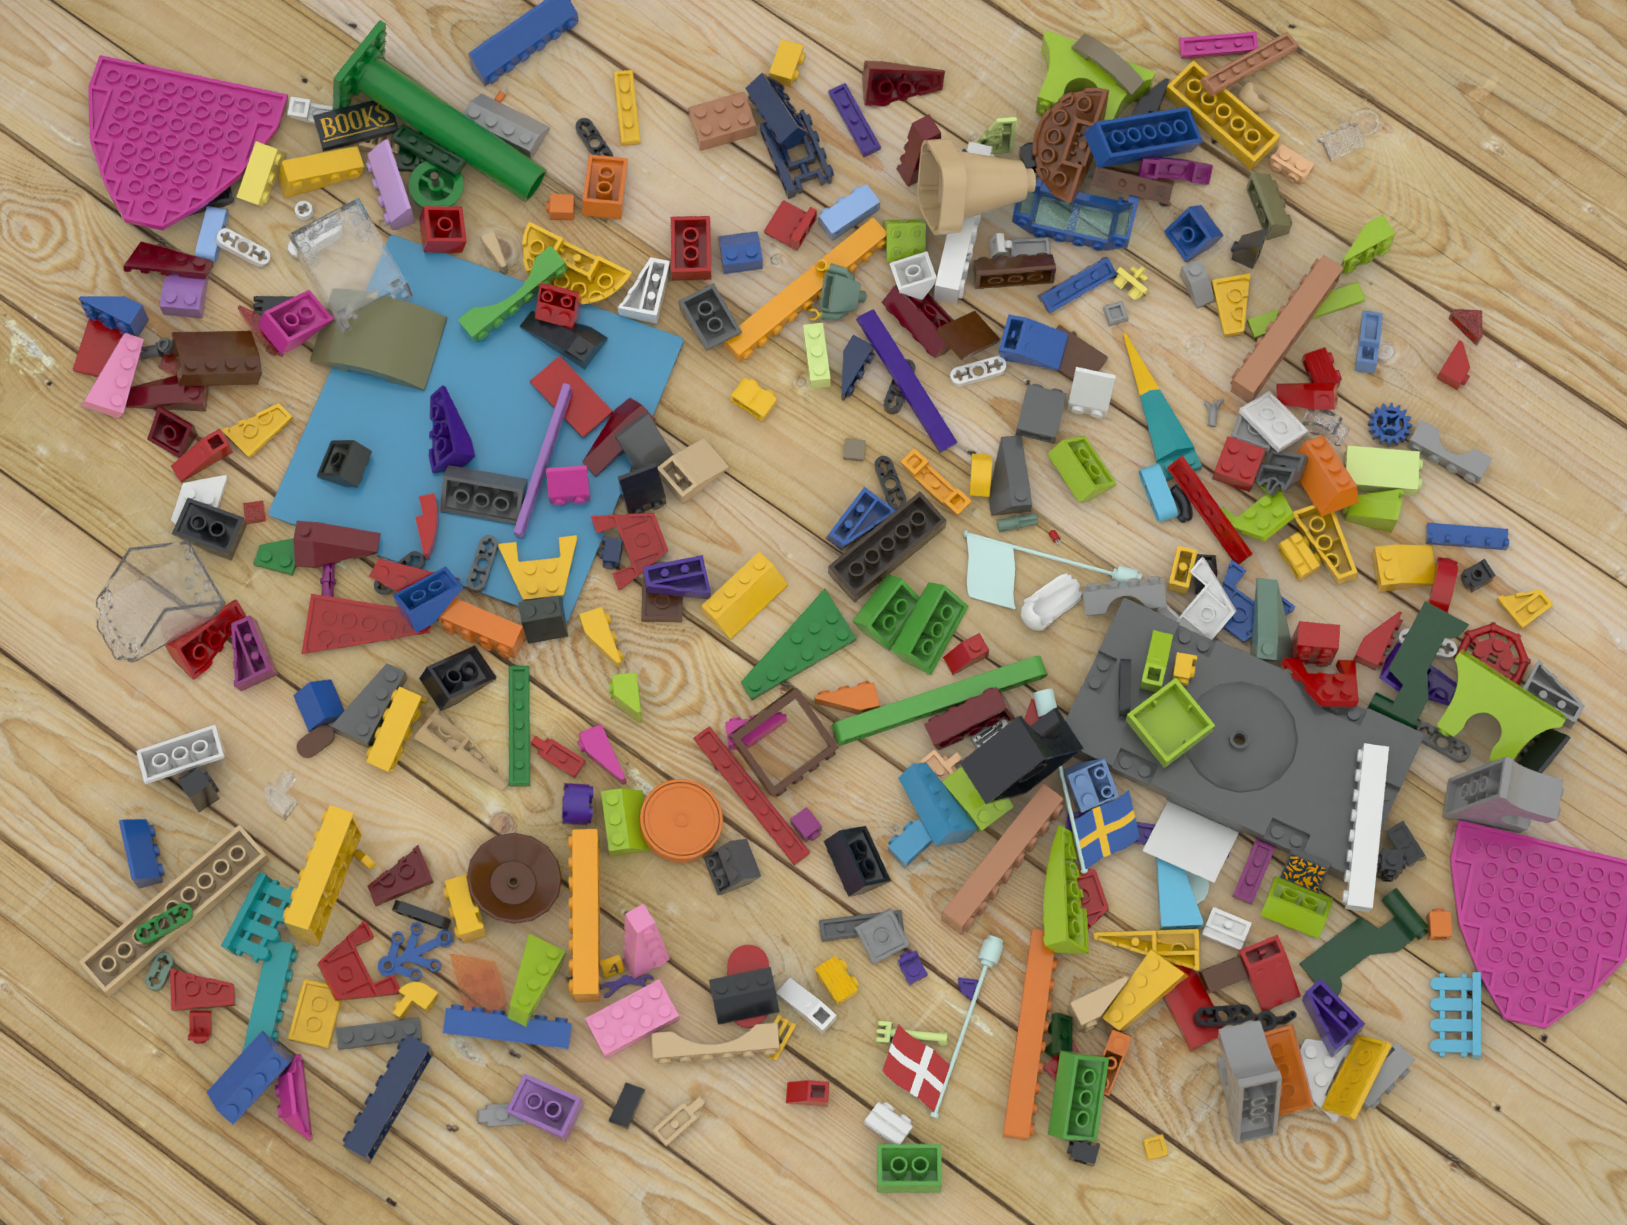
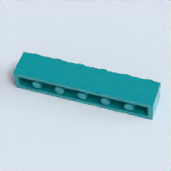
M269 941L267 949L271 951V957L267 961H263L242 1052L262 1030L276 1043L278 1041L279 1031H277L278 1023H282L284 1011L281 1009L283 1002H287L289 991L286 988L288 982H291L293 977V970H291L292 962H296L298 950H296L294 943Z

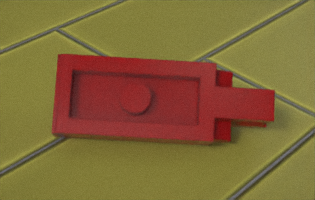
M535 736L531 741V745L538 749L537 754L542 759L574 779L586 763L585 759L553 739L546 738L543 741Z

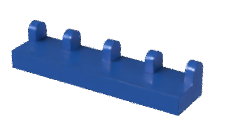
M1103 257L1100 261L1091 266L1089 265L1086 269L1070 276L1067 280L1053 286V288L1039 294L1038 299L1043 302L1047 312L1051 313L1117 274L1109 258Z
M1427 523L1426 544L1507 550L1509 547L1508 529Z

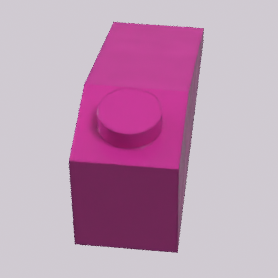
M602 724L579 733L580 740L577 743L581 752L585 751L592 761L622 785L626 784V778Z

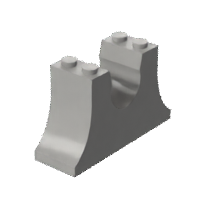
M1503 757L1449 778L1442 818L1475 822L1520 833L1528 830L1531 820L1544 823L1557 820L1561 811L1559 805L1564 791L1562 787L1563 780L1530 770L1519 765L1512 758Z
M1250 1020L1241 1025L1224 1026L1218 1031V1041L1223 1056L1217 1058L1216 1068L1225 1095L1235 1143L1238 1144L1277 1135L1282 1077L1270 1053L1260 1020Z

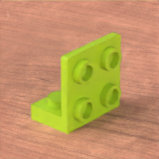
M922 219L883 220V228L886 230V261L888 263L926 252V222Z

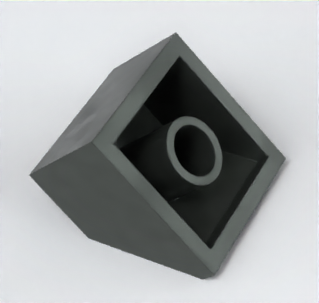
M331 440L317 477L344 487H358L365 467L370 461L372 451L355 440Z
M561 596L518 602L521 623L528 644L569 637Z

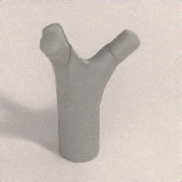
M1223 398L1218 402L1213 401L1212 405L1204 401L1209 412L1208 426L1210 427L1216 426L1217 412L1224 401Z

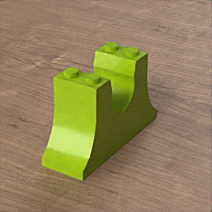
M1048 30L1045 31L1041 54L1046 61L1048 73L1039 92L1036 105V113L1041 117L1047 109H1051L1059 102V98L1070 92L1075 93L1084 90V88H1102L1109 90L1104 121L1117 119L1129 104L1145 96L1152 89L1155 76L1154 71L1126 61L1144 80L1140 88L1130 96L1116 85L1117 81L1090 59L1085 60L1071 49L1077 41Z
M1462 649L1455 658L1458 668L1456 692L1449 707L1436 726L1439 727L1438 731L1447 737L1452 735L1454 737L1466 726L1468 719L1472 715L1477 713L1493 715L1499 721L1502 730L1501 737L1493 746L1489 758L1493 762L1503 757L1515 759L1520 750L1533 737L1545 730L1562 727L1567 716Z

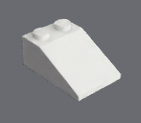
M1076 367L1067 410H1071L1075 414H1090L1098 419L1106 418L1116 375Z

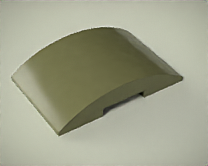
M332 289L326 310L332 316L333 321L319 331L310 363L346 372L352 370L384 378L386 382L425 391L447 317L422 306L381 294L350 289Z

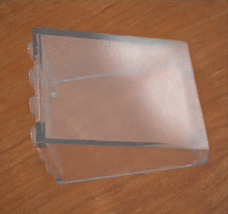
M359 198L288 234L304 272L342 333L351 329L348 319L351 316L354 320L357 319L356 311L390 294L395 299V293H400L404 301L413 296L408 282Z

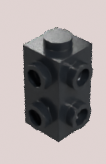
M1382 848L1378 854L1376 878H1381V881L1393 882V879L1396 880L1402 874L1403 869L1406 868V857H1403V850Z

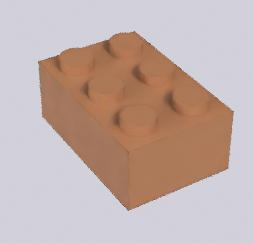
M745 91L688 107L689 118L700 151L756 135V124Z

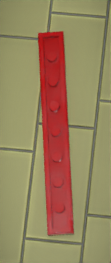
M709 726L695 736L693 740L790 862L795 866L810 854L808 848L712 728Z

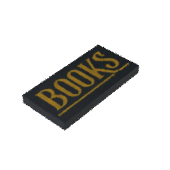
M373 100L313 115L323 152L395 134L399 129L395 115Z

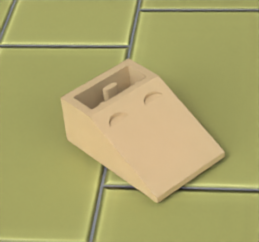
M703 438L672 455L658 466L661 480L684 505L730 467Z

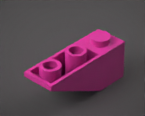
M777 712L741 739L747 748H750L786 723L787 715ZM740 717L729 719V721L725 722L727 735L749 719L741 720ZM727 736L729 750H737Z

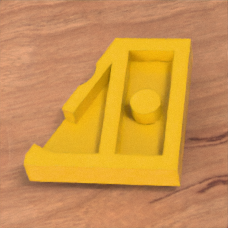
M1541 589L1531 590L1528 593L1520 592L1510 596L1502 595L1496 599L1521 630L1554 605Z

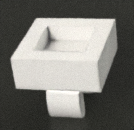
M996 233L989 240L991 259L1002 256L1004 253L1009 252L1008 249L1013 248L1012 241H1004L1003 233Z

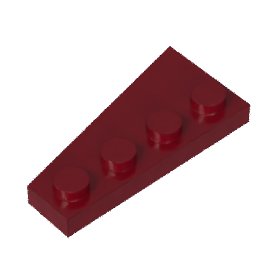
M141 241L125 262L123 268L124 272H131L134 269L140 270L141 273L145 274L155 271L166 276L176 273L179 274V277L205 279L213 268V261Z

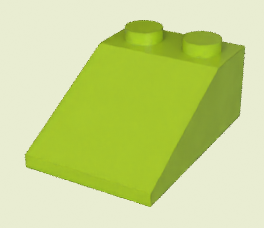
M962 766L941 781L978 827L977 832L984 830L1014 807L1009 799L985 804Z

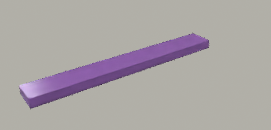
M563 383L513 531L514 535L520 539H523L546 468L548 467L573 393L569 384Z

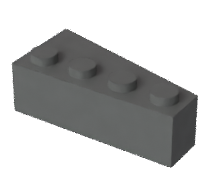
M387 663L331 725L334 733L369 749L376 739L374 736L378 727L383 725L384 719L382 718L387 708L390 709L393 702L391 701V696L394 690L403 687L407 680L405 671Z

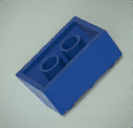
M147 819L119 820L132 881L138 888L163 883L162 876L165 875L163 864L158 862L157 856H161L158 844H154L153 837L156 836L154 825H150Z

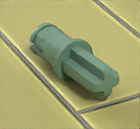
M1035 513L1017 516L1016 514L1014 517L997 519L999 532L1012 529L1020 530L1022 527L1038 524V518Z

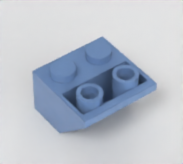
M1104 758L1079 762L1063 769L1075 808L1080 812L1119 797Z

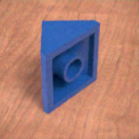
M331 679L309 682L293 695L309 732L320 725H328L335 722L345 711Z

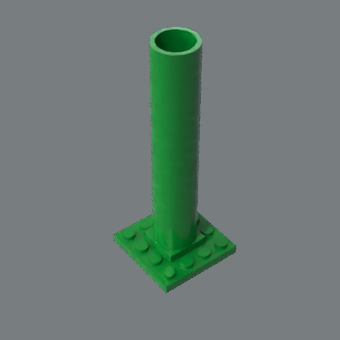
M379 20L335 75L333 81V110L350 106L354 95L358 96L361 92L437 144L464 158L468 165L522 201L527 202L539 188L547 170L387 63L384 57L386 52V23Z

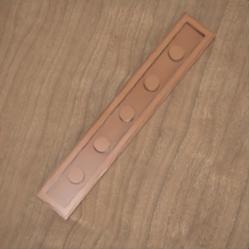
M1286 32L1203 77L1200 83L1211 96H1214L1296 51L1299 45Z

